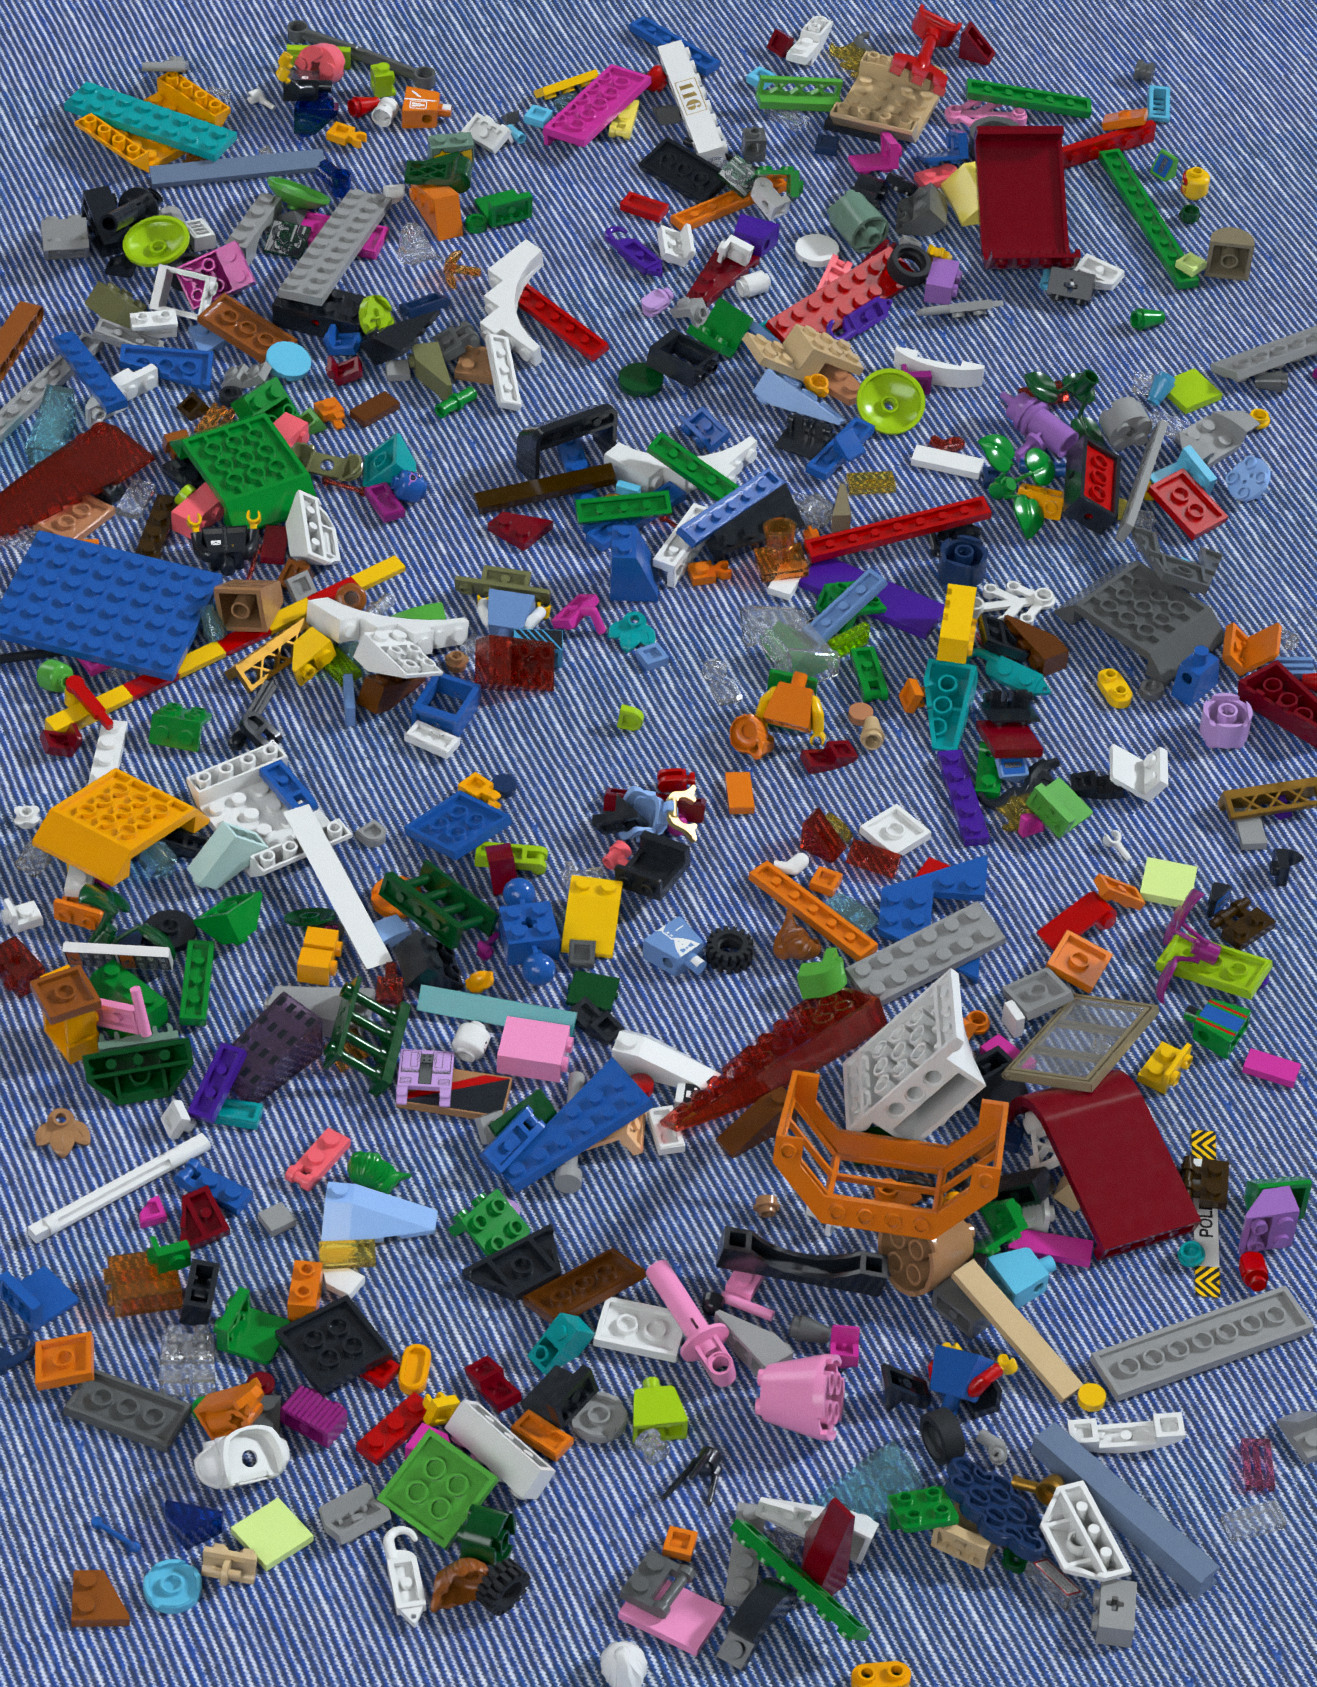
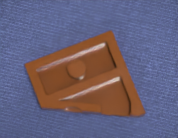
M74 1570L72 1627L130 1626V1615L104 1570Z

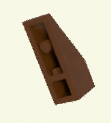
M780 1086L760 1097L716 1138L718 1145L733 1159L775 1136L787 1090ZM794 1108L791 1118L796 1123L797 1110Z

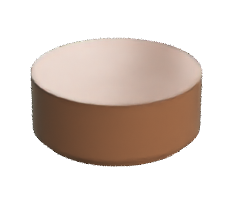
M854 703L849 707L848 719L855 725L863 726L864 720L869 716H873L872 707L866 703Z

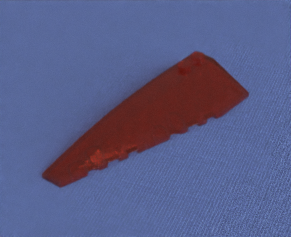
M105 422L95 423L92 428L78 434L75 439L36 464L0 492V536L7 533L9 536L18 533V528L25 524L31 527L62 512L64 505H76L82 502V497L93 492L96 495L103 492V486L109 483L115 486L154 461V455L117 426Z
M844 987L829 996L805 999L787 1012L789 1018L784 1021L783 1019L777 1020L773 1024V1031L762 1033L757 1037L758 1043L756 1045L747 1046L722 1067L723 1073L719 1077L713 1075L706 1081L708 1086L704 1090H695L690 1095V1102L680 1103L660 1120L661 1126L677 1132L719 1118L755 1103L760 1097L780 1086L788 1087L793 1070L813 1073L845 1052L857 1048L861 1042L869 1037H873L888 1024L880 998Z

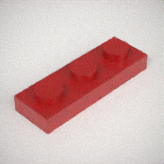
M413 1392L356 1443V1451L376 1466L382 1463L417 1431L421 1423L425 1424L423 1417L427 1410L422 1404L424 1398Z

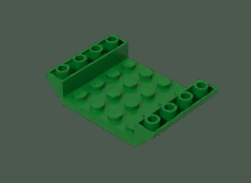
M266 413L246 416L170 441V446L180 460L189 457L223 506L224 524L226 526L247 525V529H250V524L247 522L246 517L247 511L250 510V519L252 520L257 519L259 511L261 522L257 525V529L260 530L265 528L266 525H275L287 521L298 490L316 497L310 474Z

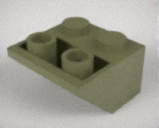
M98 281L84 303L101 318L129 329L130 313L149 312L146 310L148 306L138 299L135 301L133 299L134 295L124 288L120 291V288L111 282L105 284Z

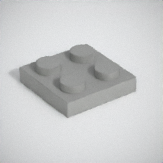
M1049 967L1002 987L1004 996L1009 1001L1013 1000L1028 1021L1074 1000L1073 992Z

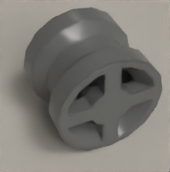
M1139 59L1135 67L1133 79L1137 81L1142 79L1150 84L1155 73L1156 63L1151 62L1148 64L1144 60Z

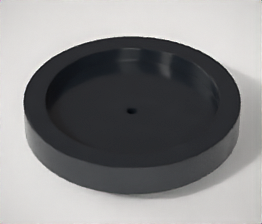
M159 911L150 916L145 922L163 932L171 940L175 953L187 949L188 940H195L196 925L193 919L182 911ZM144 937L149 946L159 947Z

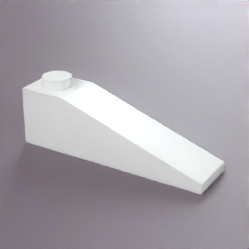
M629 1030L619 1031L612 1049V1057L629 1076L636 1073H644L649 1075L654 1082L677 1087L678 1082L698 1085L702 1089L703 1094L713 1097L721 1078L719 1072L649 1035Z
M761 1497L754 1515L805 1538L806 1531L825 1507ZM850 1511L855 1516L849 1560L861 1565L879 1523L873 1521L871 1517L865 1514Z

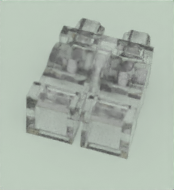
M169 1325L166 1334H162L159 1371L160 1393L171 1397H186V1384L190 1386V1397H201L216 1392L214 1333H210L208 1325L195 1326L194 1334H183L181 1326Z

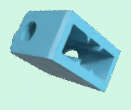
M1025 1247L987 1257L985 1273L1013 1305L1019 1309L1047 1290L1048 1273L1056 1270V1264L1050 1255L1038 1259L1030 1248Z

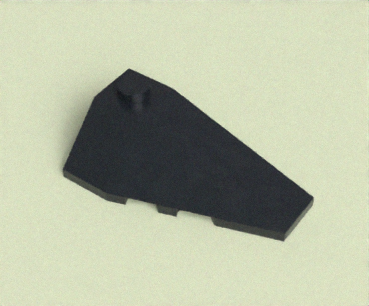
M439 310L432 311L381 329L377 327L372 328L365 334L366 338L360 344L374 366L401 357L419 341L417 337L424 335L425 329L432 325L440 315Z

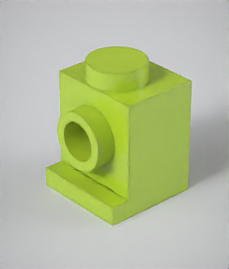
M385 62L370 65V86L374 96L378 98L396 96L393 86L395 84V75L393 71H390V65Z

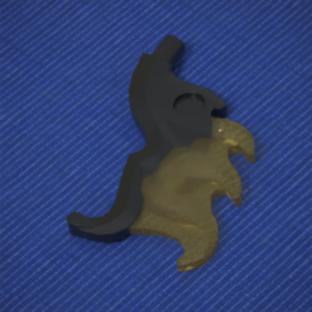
M1057 757L1049 760L1042 759L1028 768L1029 775L1024 778V783L1021 787L1013 786L995 799H989L983 792H979L978 801L984 807L997 810L1007 818L1009 823L1003 825L1002 830L1009 832L1017 831L1021 814H1035L1025 802L1037 785L1042 783L1046 787L1054 781L1049 771L1050 769L1060 767L1059 759Z

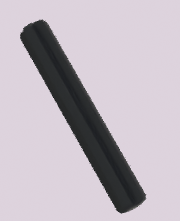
M265 680L246 713L248 711H255L262 715L277 690L274 680ZM239 724L228 741L232 751H240L248 739L241 732Z

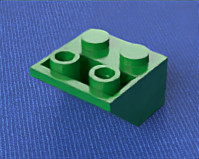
M277 376L261 383L230 403L239 419L253 414L266 413L274 423L285 412L296 417L300 416Z

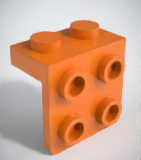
M1234 622L1227 625L1222 654L1223 662L1230 666L1239 676L1254 671L1257 667L1267 662L1274 661L1279 655L1282 626L1279 623H1275L1248 637Z

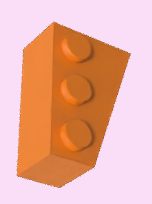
M411 184V188H409L410 199L414 202L438 241L463 236L459 194L450 186Z

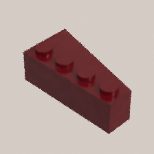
M1278 660L1238 681L1239 700L1245 704L1247 701L1251 705L1252 710L1317 748V697Z

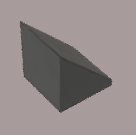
M519 110L506 113L501 116V119L506 125L519 122Z

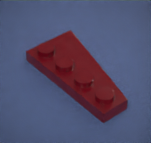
M716 248L686 297H689V299L703 298L708 308L723 295V291L726 288L733 287L740 276L747 275L751 267L755 268L759 264L760 257L752 255L746 267L728 257L720 264L717 262L719 253H717Z

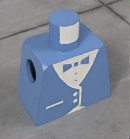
M680 916L644 939L643 958L673 976H679L688 969L698 975L704 971L707 965L702 959L704 945L702 939Z

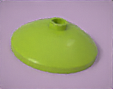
M166 215L149 217L136 223L128 230L123 240V250L126 257L136 265L143 267H158L159 264L167 265L179 258L187 249L190 241L187 226L178 218Z
M886 368L877 370L864 379L858 389L856 404L862 420L875 425V431L886 435H898L911 430L918 424L925 410V395L921 385L913 376L899 369ZM889 404L893 409L888 410L885 408V405Z

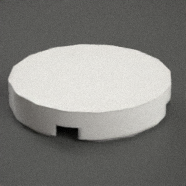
M822 234L805 235L798 239L795 244V256L802 263L803 261L807 262L808 266L826 267L833 254L839 256V245L829 236Z

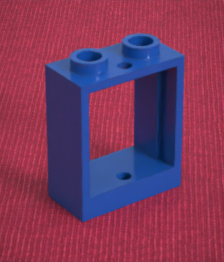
M445 673L442 676H432L412 707L411 726L419 720L459 738L481 704V685ZM437 692L464 700L456 715L429 706Z

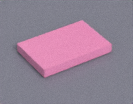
M667 1580L654 1600H661L673 1582ZM683 1588L670 1606L671 1611L665 1619L657 1618L628 1602H625L618 1612V1619L697 1657L725 1614V1607Z

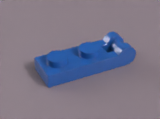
M281 759L259 769V776L288 810L307 804L310 805L313 812L318 810L316 799Z
M529 1105L523 1107L515 1118L479 1154L480 1158L496 1175L501 1174L546 1126L542 1119L538 1120L534 1116V1110ZM524 1121L530 1126L529 1130L523 1124Z
M190 1158L184 1165L185 1169L178 1171L173 1177L174 1182L179 1187L189 1192L208 1185L217 1205L236 1216L253 1199L252 1190L202 1166L194 1158ZM192 1176H195V1177H197L198 1179H197V1180H194V1179H192L191 1177H192Z

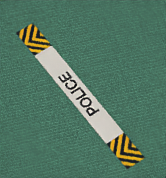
M1191 1130L1194 1164L1201 1167L1202 1158L1216 1160V1133L1214 1131ZM1193 1179V1183L1200 1185V1180ZM1193 1198V1204L1201 1219L1200 1224L1194 1231V1241L1204 1248L1206 1255L1204 1262L1195 1267V1296L1220 1298L1218 1209L1199 1207V1198Z

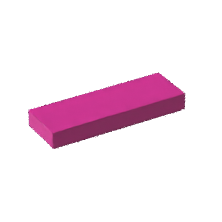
M1025 1229L1020 1232L1022 1237L1009 1243L1008 1251L1027 1247L1033 1251L1038 1259L1050 1255L1058 1263L1090 1268L1094 1241Z

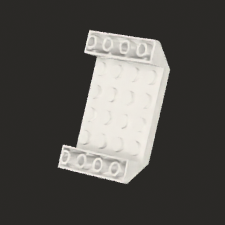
M275 741L186 777L196 807L210 819L208 825L213 832L224 821L256 832L269 847L250 856V865L244 869L250 877L263 876L307 857L283 813L288 811V809L259 776L260 768L280 759L288 767V756ZM319 808L313 812L331 846L352 838V833L339 818L330 822Z

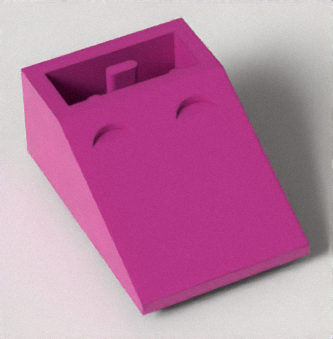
M232 241L177 267L217 278L218 288L216 294L212 297L211 303L223 293L232 296L257 284L239 243L236 241ZM176 274L192 310L198 309L205 281Z

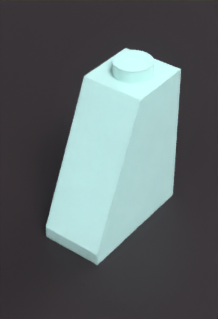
M222 821L187 867V870L193 876L192 880L196 885L201 888L209 887L217 890L250 865L251 855L269 847L256 832Z

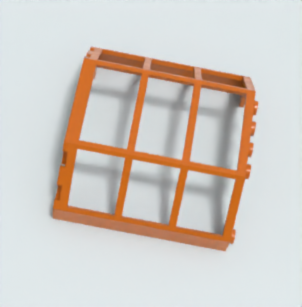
M793 1070L776 1133L772 1162L820 1223L934 1240L997 1197L1009 1102L982 1099L979 1122L970 1129V1132L960 1139L954 1140L949 1145L840 1129L834 1121H831L821 1104L817 1101L820 1074ZM794 1108L832 1154L830 1166L792 1120ZM789 1128L796 1137L787 1135ZM997 1139L995 1150L945 1184L946 1175L950 1170ZM803 1146L828 1176L825 1187L802 1159ZM994 1159L993 1167L985 1166ZM844 1160L936 1174V1188L838 1173L840 1161ZM971 1175L970 1186L942 1205L944 1193ZM836 1181L933 1195L934 1201L932 1209L833 1193Z

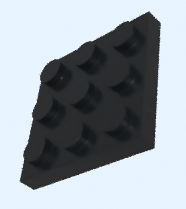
M348 1295L275 1330V1339L320 1395L393 1359L391 1348Z

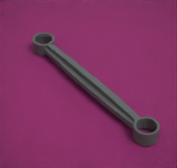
M294 20L287 25L288 39L291 42L302 43L308 41L313 44L328 43L338 47H351V59L367 65L382 62L388 63L390 71L414 80L417 88L431 89L436 84L435 70L431 67L422 66L414 68L371 50L308 29V24L302 20Z

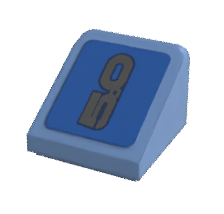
M1025 758L995 759L1000 779L1018 783L1029 775Z

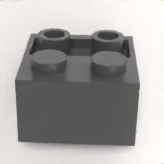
M931 182L924 187L918 188L914 194L908 198H903L897 204L896 232L898 234L930 237L947 225V198Z

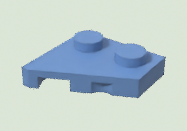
M201 324L188 327V334L195 350H215L218 352L230 344Z

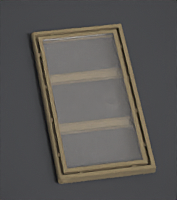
M1073 993L1074 1000L1061 1006L1002 1072V1077L1005 1080L1092 1093L1159 1014V1006Z

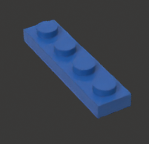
M855 417L837 435L852 429L863 444L874 434L875 425ZM834 438L806 465V473L826 481L846 461L833 451Z

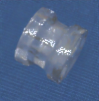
M655 1428L644 1431L634 1442L635 1448L638 1452L643 1453V1459L648 1465H655L661 1462L670 1452V1446L666 1441L661 1440V1434Z

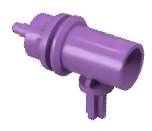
M1005 391L1000 394L1004 402L1009 405L1006 410V417L1013 421L1014 428L1021 435L1026 436V443L1015 451L1014 457L1018 463H1020L1021 458H1025L1026 452L1032 448H1039L1043 451L1048 448L1059 458L1067 455V451L1078 441L1079 434L1049 411L1048 403L1042 402L1036 397H1030L1025 392L1018 394L1015 398Z

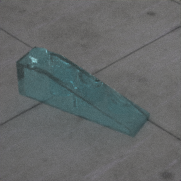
M892 1441L871 1453L812 1501L810 1505L826 1507L836 1497L849 1511L865 1514L871 1517L873 1521L879 1519V1516L887 1515V1495L924 1488L911 1458L895 1441Z

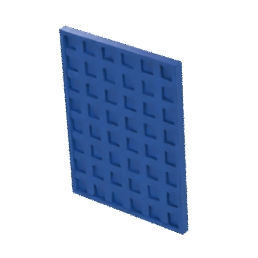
M39 530L0 601V639L173 682L215 598L213 588L222 583L223 577L219 573Z

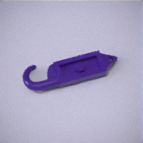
M613 226L606 229L604 239L617 250L621 257L644 276L650 274L660 278L663 277L662 260L636 238L618 240L612 235L614 232L627 234L628 231L625 228Z
M879 296L874 297L844 316L842 325L845 333L840 336L833 334L832 325L835 323L833 319L828 322L826 333L836 340L843 339L849 341L888 317V311L893 300L882 299Z

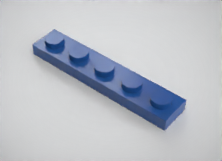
M642 16L629 24L630 32L655 47L682 40L684 47H689L692 57L690 61L694 60L697 72L705 77L720 68V61L646 16Z
M671 481L653 491L669 490L671 508L686 500V492ZM657 517L603 522L586 533V541L603 552L611 547L612 525L637 526L640 529Z

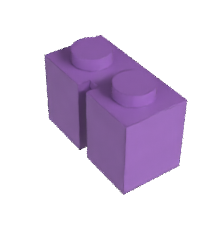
M933 257L931 270L926 281L924 302L947 305L951 304L952 297H957L958 284L961 283L962 271H959V261Z

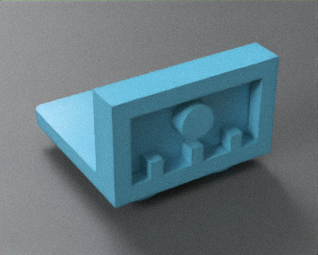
M1191 445L1182 449L1176 463L1153 472L1150 477L1151 484H1154L1184 468L1208 495L1211 494L1217 481V477Z

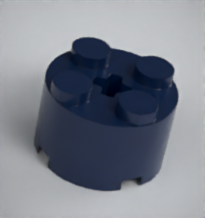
M958 535L957 539L950 540V538L946 539L940 549L938 565L940 582L944 585H948V583L971 587L979 585L985 578L988 549L982 546L983 542L968 535Z

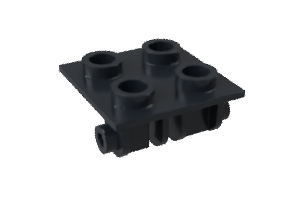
M796 413L793 415L789 414L787 418L789 425L779 437L774 447L812 460L831 441L835 433L832 432L833 428L829 424L813 420L810 425V418L807 417L805 419V417Z
M1012 689L1009 690L1008 701L1006 690H988L983 693V702H980V705L992 723L1007 725L1008 723L1017 722L1022 725H1030L1032 722H1040L1039 717L1028 703V701L1033 700V694L1028 692L1027 689L1015 690V693Z

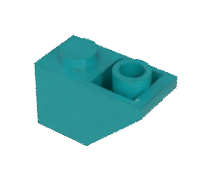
M560 1312L527 1356L543 1374L547 1375L554 1366L558 1365L561 1367L578 1357L596 1334L579 1316Z

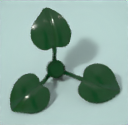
M1086 369L1083 373L1068 374L1062 379L1063 387L1061 389H1056L1055 382L1045 373L1034 371L1025 374L1024 378L1028 389L1040 401L1050 404L1055 403L1058 400L1056 394L1067 391L1072 397L1081 402L1082 405L1078 418H1074L1071 421V428L1079 434L1078 439L1086 435L1104 446L1099 426L1090 417H1083L1086 404H1091L1095 400L1094 387L1099 382L1095 372Z
M94 883L93 885L85 884L81 888L78 903L89 904L104 911L99 926L87 940L88 943L118 944L120 940L128 935L139 931L142 936L155 945L169 947L174 961L176 953L171 940L163 932L147 923H144L143 926L137 924L118 937L116 936L117 929L110 923L113 915L116 916L119 910L128 913L131 908L129 902L122 895L99 883Z

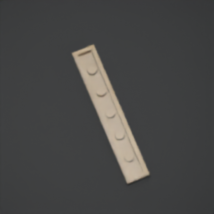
M974 1259L953 1272L951 1278L1060 1403H1063L1079 1391V1388L1084 1384Z

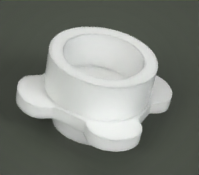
M16 807L14 809L16 814L14 823L22 829L34 828L40 822L39 817H37V814L40 812L39 807Z

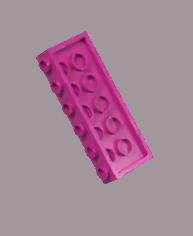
M613 64L609 65L543 127L544 144L549 146L554 140L558 139L575 144L576 146L585 147L651 85V76Z

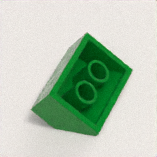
M114 959L91 975L89 980L99 998L133 1005L130 988L140 986L151 1032L153 1026H156L158 1030L168 1023L167 1000ZM100 1027L112 1038H114V1032H118L120 1039L134 1035L133 1033Z

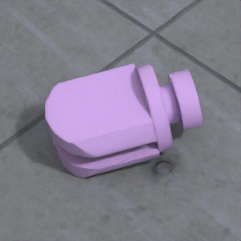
M668 287L663 290L658 288L643 297L641 304L644 315L655 317L668 308L670 300L674 298L672 291Z

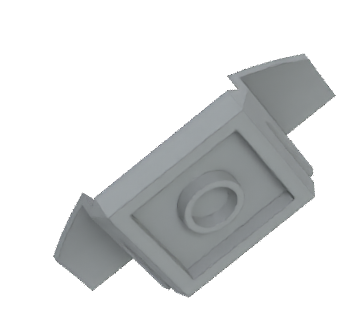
M1214 411L1211 416H1206L1179 432L1174 441L1181 446V449L1191 445L1210 468L1235 453L1242 445L1247 432L1259 426L1260 423L1244 411Z

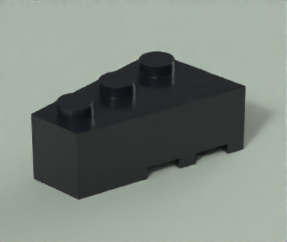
M109 185L84 190L80 214L81 218L86 217L89 223L87 230L89 233H94V242L102 257L124 253L123 240L129 230L124 227L113 234H106L99 226L100 218L118 206L115 193H111Z

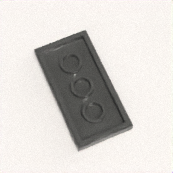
M94 1369V1380L79 1383L63 1408V1414L168 1453L192 1414V1404Z

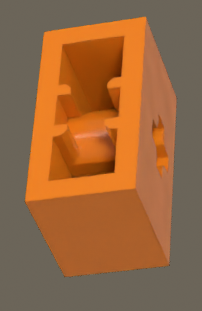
M294 1261L287 1303V1316L290 1323L319 1309L323 1286V1262Z

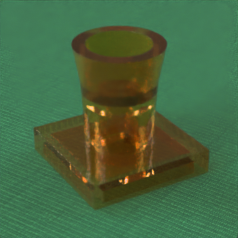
M784 517L767 520L763 524L767 547L754 548V558L761 582L809 577L801 543L794 544L796 523Z

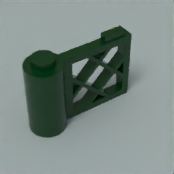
M465 156L454 158L452 163L407 160L404 183L412 185L450 186L457 193H464L468 191L471 185L473 165L471 160Z

